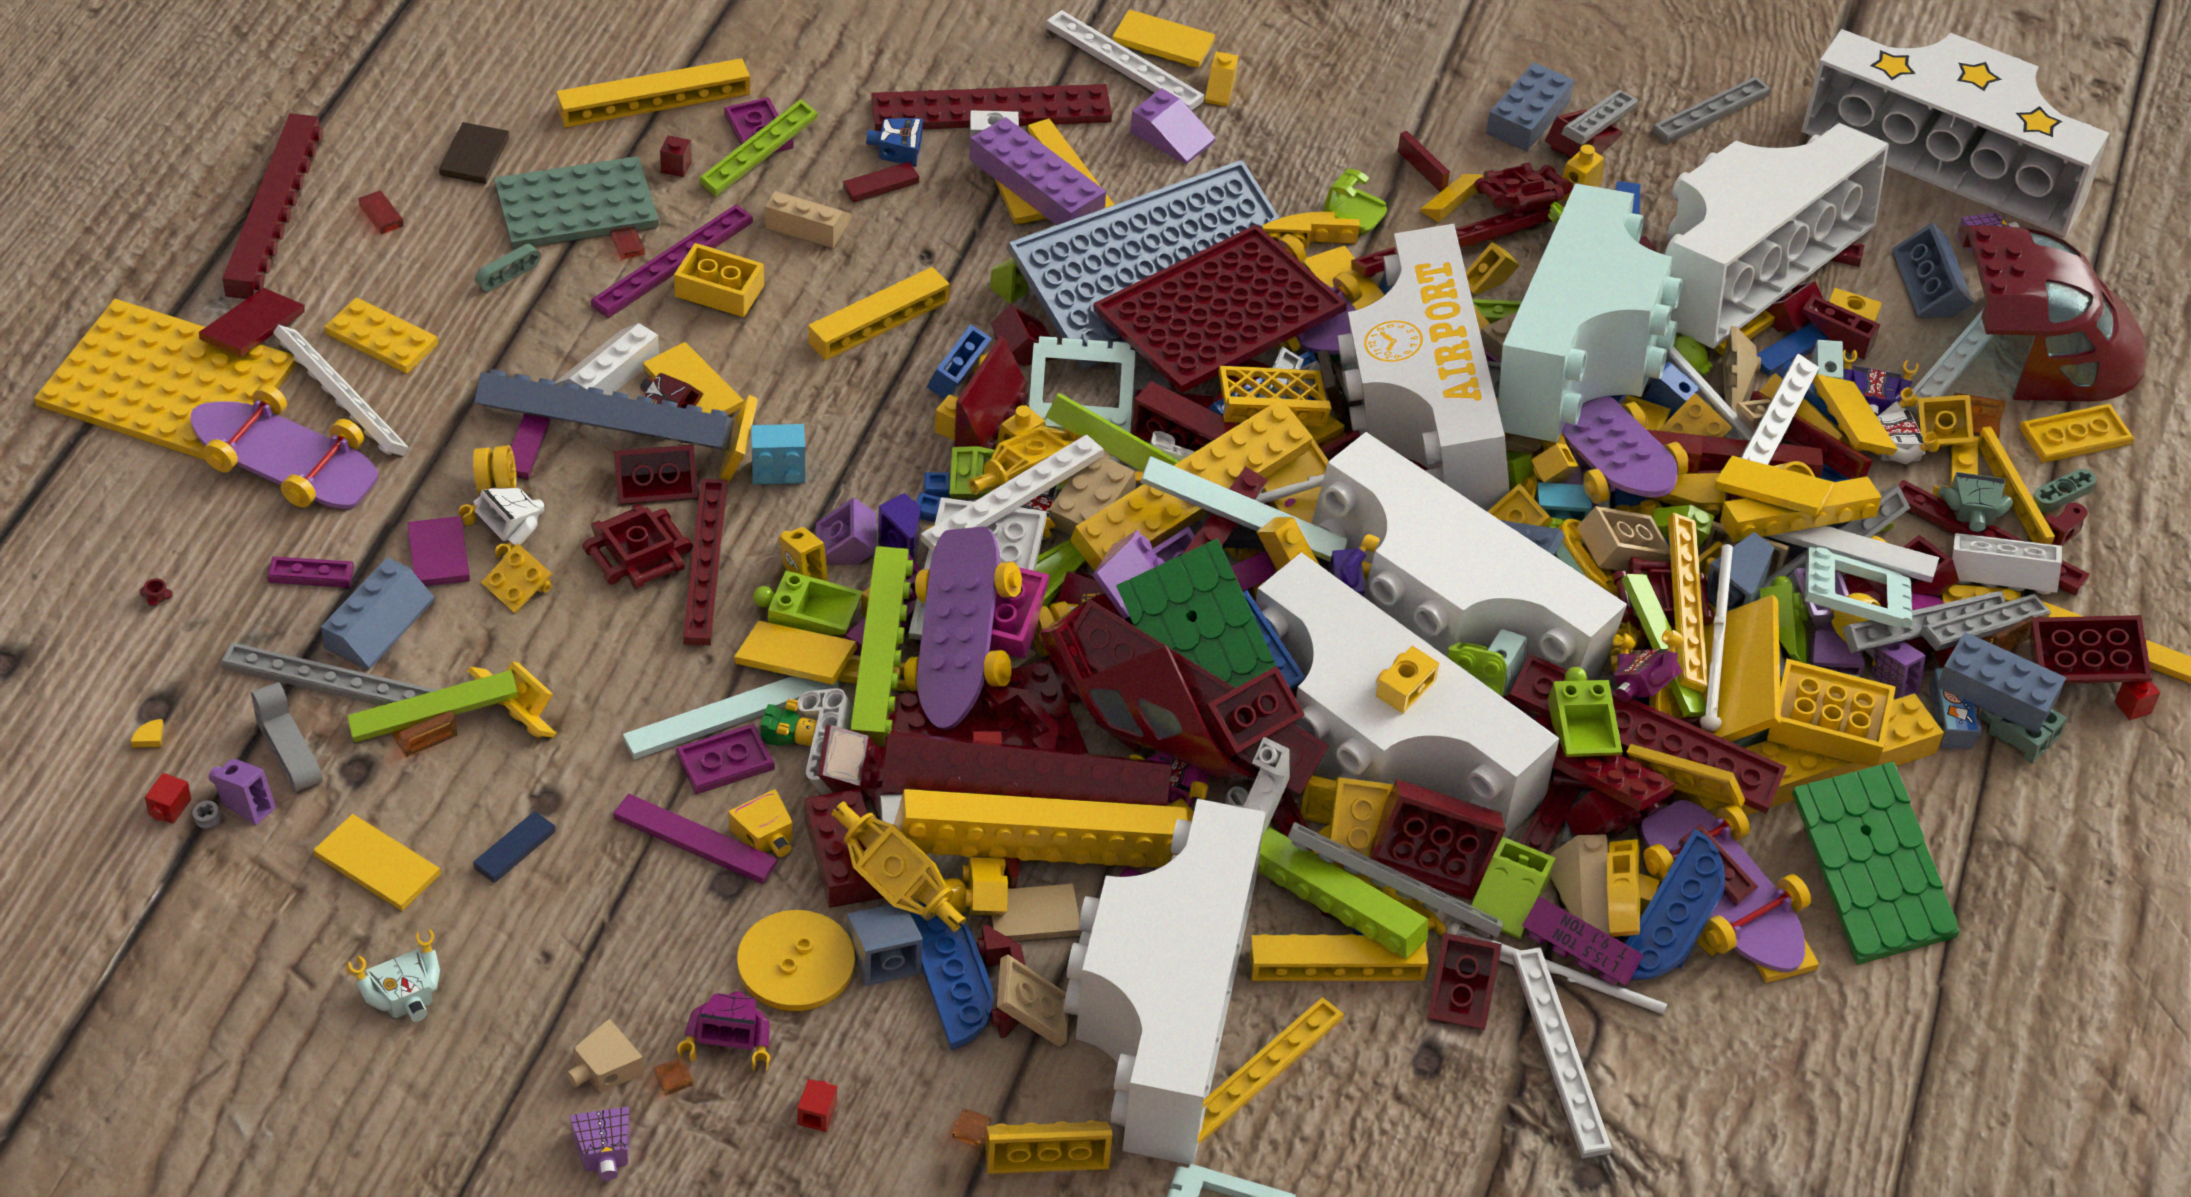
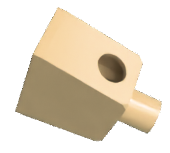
M609 1019L575 1047L576 1067L566 1072L567 1078L573 1087L576 1088L589 1081L597 1091L603 1092L644 1074L643 1057Z

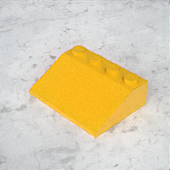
M1787 659L1780 684L1781 724L1769 728L1767 740L1868 767L1877 766L1884 748L1896 687Z

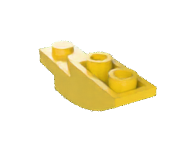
M1308 212L1273 220L1264 224L1262 229L1277 243L1285 234H1290L1294 238H1298L1303 243L1304 248H1309L1310 242L1357 244L1360 222L1359 219L1335 218V212Z
M1638 839L1609 842V853H1607V896L1611 937L1640 934Z

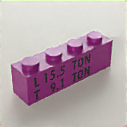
M1540 896L1522 924L1525 929L1530 931L1527 935L1529 938L1540 944H1543L1546 940L1554 945L1551 949L1552 951L1564 958H1567L1569 954L1576 957L1578 960L1575 964L1589 972L1593 968L1602 972L1600 978L1614 986L1617 982L1627 986L1643 958V955L1635 949Z

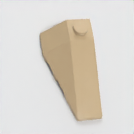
M1731 326L1722 358L1725 402L1737 414L1735 406L1738 402H1745L1753 383L1755 372L1760 371L1761 357H1757L1756 346L1736 326Z
M1577 835L1549 854L1556 858L1550 880L1553 886H1556L1560 894V900L1564 906L1566 905L1570 914L1610 935L1607 896L1606 835Z

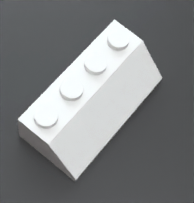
M639 323L622 329L558 379L554 385L563 387L564 382L579 385L578 390L588 391V387H594L604 390L603 394L612 395L613 391L616 392L643 370V362L659 355L658 334Z
M1955 533L1952 559L1959 578L1957 583L1970 584L1971 582H1976L1990 588L1997 587V585L2008 586L2009 589L2015 591H2023L2024 588L2033 589L2040 594L2057 592L2062 564V546Z

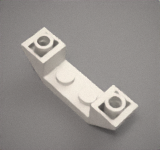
M1263 737L1252 762L1261 768L1243 808L1266 812L1263 833L1267 830L1290 779L1289 749Z

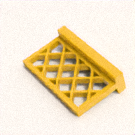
M1236 366L1219 367V377L1225 406L1223 413L1224 422L1242 423L1286 394L1292 399L1282 400L1304 426H1326L1331 406L1330 401H1326L1320 370ZM1227 375L1236 376L1240 380L1234 383L1227 378ZM1261 377L1265 382L1259 384L1252 378ZM1286 378L1290 381V383L1284 385L1277 379ZM1314 379L1315 384L1311 387L1302 380ZM1246 383L1255 390L1249 393L1241 386ZM1271 384L1280 391L1274 394L1266 387ZM1298 386L1305 392L1299 395L1292 388ZM1236 392L1242 397H1232L1230 395ZM1261 393L1267 398H1256L1255 396ZM1311 395L1317 400H1306V398Z

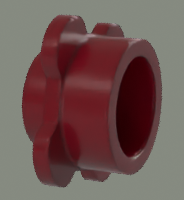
M158 578L148 580L144 587L140 589V595L147 599V604L150 606H156L158 603L173 596L172 590L167 589L166 583Z

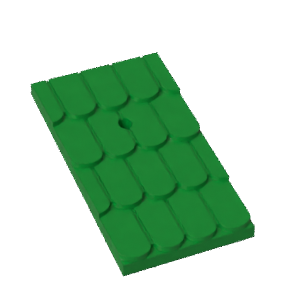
M1218 538L1116 585L1135 627L1233 687L1237 688L1277 666Z
M1894 761L1793 788L1792 795L1804 825L1803 829L1811 843L1856 965L1958 937L1957 920L1943 890L1944 885L1925 844L1924 834L1911 807L1910 797Z

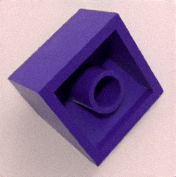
M906 493L879 505L878 543L882 547L908 549L909 555L916 562L921 531V508Z

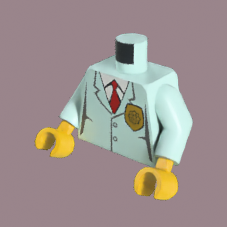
M428 929L430 941L422 942L419 939V932L416 934L415 940L423 948L422 953H420L419 949H416L367 969L366 975L363 972L366 968V961L363 957H356L360 965L359 970L353 969L349 961L346 963V972L351 976H356L357 980L355 983L367 1004L381 1011H387L393 1018L409 1014L412 1021L418 1022L427 1016L428 1012L425 1006L433 1002L432 992L437 989L440 975L436 951L432 950L431 947L434 940L432 930Z

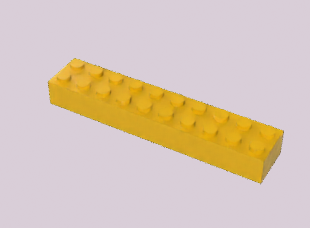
M1279 399L1173 466L1229 489L1245 466L1266 478L1306 453L1313 440V436L1286 403ZM1143 484L1075 526L1070 541L1091 568L1096 571L1111 546L1136 530L1149 540L1153 549L1202 519L1208 511Z
M1915 693L1893 700L1884 748L1878 765L1894 761L1895 765L1899 766L1937 753L1944 732ZM1769 740L1746 747L1750 751L1787 766L1769 808L1793 801L1792 791L1794 787L1870 768L1865 765ZM1674 789L1679 800H1686L1697 804L1716 818L1718 810L1727 805ZM1744 804L1740 808L1746 816L1759 812Z
M904 789L894 825L924 853L935 855H962L965 857L978 856L1000 859L1006 857L1019 858L1023 861L1044 860L1049 862H1075L1077 864H1104L1106 866L1125 865L1161 868L1169 863L1173 856L1171 845L1177 819L1187 821V813L1185 807Z

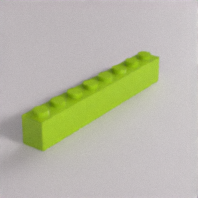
M876 546L851 731L867 735L878 747H885L888 731H892V720H888L889 713H894L895 697L891 696L892 690H897L899 674L894 673L895 667H900L902 651L897 649L898 644H903L905 628L900 626L901 621H906L908 606L903 605L904 598L909 599L910 582L906 581L907 576H912L913 560H909L908 549Z
M1268 826L1267 830L1263 833L1257 873L1267 876L1279 886L1289 889L1301 899L1311 902L1323 912L1333 915L1345 925L1355 928L1367 938L1377 941L1389 951L1397 953L1405 959L1428 939V919L1333 863L1324 861L1309 849L1302 850L1295 847L1291 843L1292 840Z

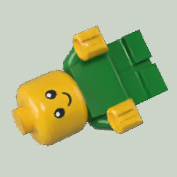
M788 699L785 709L776 708V705L768 704L760 724L761 738L764 743L776 746L791 745L796 742L799 745L811 747L817 720L805 717L800 718L796 712L798 708L797 700Z

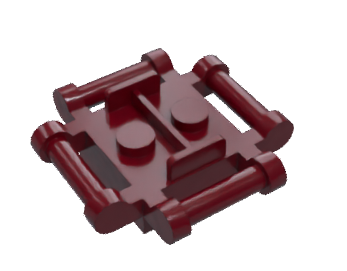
M1529 162L1501 171H1485L1483 174L1484 178H1479L1474 183L1476 191L1485 194L1496 207H1504L1511 214L1550 207L1555 201H1563L1564 195L1569 194L1573 190V183L1569 179L1559 176L1552 166L1544 165L1539 171H1534Z
M641 504L632 506L630 511L603 522L598 520L592 523L591 528L595 536L586 540L582 545L585 553L591 555L603 571L604 579L608 584L614 585L622 577L628 576L635 590L644 587V583L665 574L684 570V562L679 553L681 555L687 554L693 548L692 542L687 537H684L671 521V515L666 509L651 512L648 507L643 508ZM605 546L619 565L612 567L600 548ZM662 560H669V562L662 564Z
M1631 557L1629 561L1630 574H1641V571H1649L1647 578L1672 631H1676L1671 561L1641 560L1640 557ZM1617 571L1612 575L1613 584L1617 586L1619 599L1627 604L1621 622L1627 624L1630 621V624L1636 625V630H1640L1642 638H1648L1633 605L1631 608L1630 598L1621 581L1628 573L1626 571ZM1700 573L1703 626H1708L1714 623V613L1709 607L1706 592V575Z

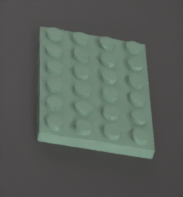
M639 156L494 178L495 189L512 249H517L525 244L538 246L659 227V219Z

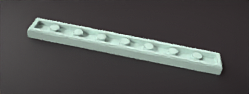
M1151 456L1146 463L1140 481L1145 485L1255 531L1261 529L1275 517H1294ZM1294 517L1315 556L1330 562L1333 550L1345 549L1348 539Z
M791 676L624 733L623 741L635 760L763 716L768 704L784 709L788 699L798 701L799 697L807 691L839 689V682L836 680L834 685Z

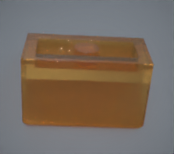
M1954 393V396L1967 394ZM1970 395L1973 435L1980 436L1984 427H1992L1997 438H1999L2000 421L2005 409V401Z
M2031 615L1997 634L1980 639L2007 651L2029 639L2031 621L2035 617Z
M451 711L413 727L392 732L393 738L406 757L458 736L456 718Z

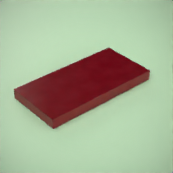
M263 287L199 331V339L242 357L272 336L278 325L285 327L305 312V305Z

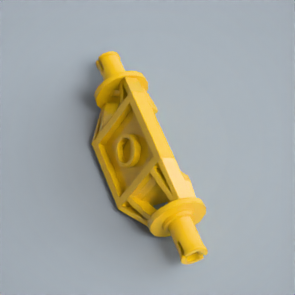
M1039 426L998 444L991 459L985 463L984 474L969 480V488L975 495L988 489L993 491L1082 437L1068 429L1061 431Z
M841 802L837 805V808L840 810L834 809L831 815L849 830L844 837V842L848 845L853 868L893 907L922 915L925 921L937 915L952 932H956L961 928L960 923L964 925L966 918L949 903L954 892L951 888H947L936 864L896 825L876 819L873 813H868L860 818L846 802ZM860 840L867 849L863 851L857 841ZM919 899L921 902H923V903L926 904L927 906L924 907V906H922L921 904H919L918 902H916L915 900Z

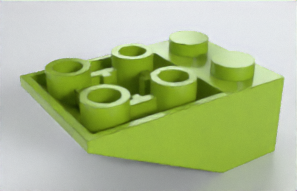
M1502 837L1471 906L1502 920L1501 932L1521 939L1525 931L1522 924L1539 896L1542 897L1551 879L1556 858Z

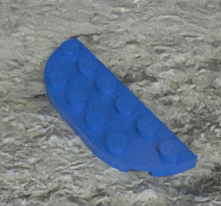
M1695 828L1640 918V934L1630 935L1625 943L1643 955L1630 980L1656 978L1676 968L1691 951L1722 898L1725 887L1723 861L1713 842Z
M919 903V904H921V905L924 906V907L927 906V905L924 904V903ZM909 911L923 939L922 971L950 1050L959 1048L974 1040L985 1029L990 1020L991 1010L993 1009V989L974 936L966 923L964 925L960 923L961 928L956 932H952L937 915L925 921L922 915Z

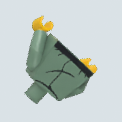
M1961 472L1955 473L1950 488L1949 486L1937 487L1933 485L1932 493L1945 500L1950 509L1955 512L1956 519L1969 522L1970 529L1975 532L1983 531L1985 525H1993L1996 517H2002L2007 511H2010L2014 497L2002 495L2005 479Z

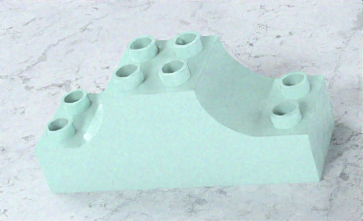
M1575 183L1503 343L1498 410L1505 433L1557 442L1565 423L1577 425L1583 403L1612 395L1642 396L1649 377L1661 379L1666 361V352L1672 351L1676 337L1677 321L1670 320L1671 308L1676 309L1678 306L1682 279L1670 277L1672 256L1657 253L1639 244L1644 217L1643 215L1632 213L1634 193Z

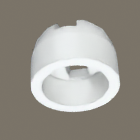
M1236 786L1228 791L1225 802L1227 805L1243 808L1249 794L1244 788Z

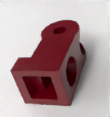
M2075 502L2066 505L2064 512L2058 517L2049 514L2044 518L2055 536L2052 545L2063 546L2081 531L2083 521L2088 514L2087 509L2083 505Z

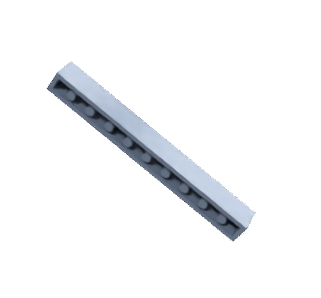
M491 369L490 373H480L475 403L481 406L728 451L734 420L729 418L725 411L712 409L711 413H705L698 406L687 405L686 409L678 408V403L662 400V404L652 403V398L637 396V400L628 399V394L613 391L611 396L603 394L604 390L594 387H588V391L578 390L579 385L564 382L563 387L554 385L555 381L539 378V382L530 381L529 376L515 374L514 378L506 377V372Z

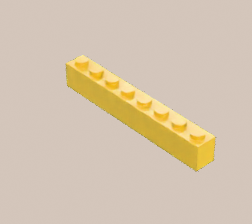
M740 58L556 91L557 108L564 128L749 95L750 75L743 59Z

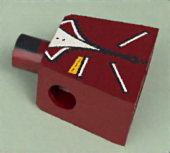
M659 373L655 380L649 377L645 378L640 385L641 391L645 393L644 397L652 398V403L662 404V400L678 403L677 407L686 409L687 405L696 406L704 393L690 384L663 373Z

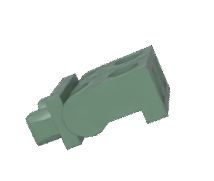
M1984 708L1980 715V719L1990 725L1988 731L1993 737L1997 736L2001 741L2011 743L2025 753L2024 759L2032 764L2061 737L2067 717L2052 709L2039 733H2036Z

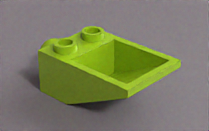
M786 570L775 594L770 587L760 586L754 591L753 600L759 607L765 608L770 606L768 609V623L824 635H841L847 633L861 601L863 591Z
M1778 576L1772 581L1770 587L1760 588V599L1772 594L1777 598L1779 643L1790 660L1808 664L1806 621L1810 619L1807 605H1803L1801 593L1795 591L1791 580L1786 576Z
M1572 667L1568 669L1565 673V681L1554 682L1548 697L1552 725L1565 756L1622 755V746L1609 680L1587 681V674L1582 668Z

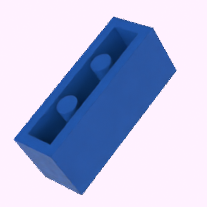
M970 324L938 366L927 388L943 399L948 395H953L977 363L978 357L984 353L992 338Z

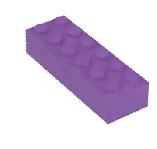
M1007 117L970 137L969 160L1054 224L1059 225L1105 208L1106 191Z

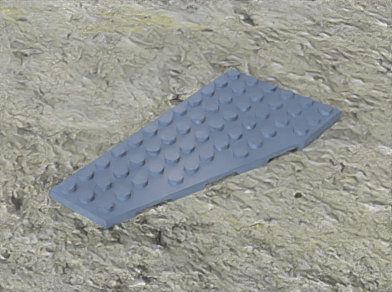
M1243 160L1011 241L1006 248L1061 338L1083 339V347H1087L1088 340L1108 341V348L1112 349L1113 342L1126 341L1094 312L1093 303L1256 224L1262 229L1264 224L1279 219V216ZM1076 360L1081 370L1103 363L1101 361Z

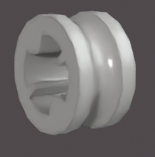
M202 801L193 808L192 813L195 823L200 828H212L221 820L219 808L213 801Z

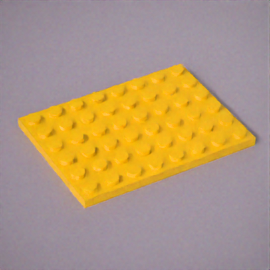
M114 299L34 397L35 406L205 460L202 453L205 446L199 441L191 425V412L193 409L204 403L222 401L253 405L252 395L260 385L268 384L279 390L298 362L293 359V354L261 344L242 357H239L200 340L199 331L204 329V326Z

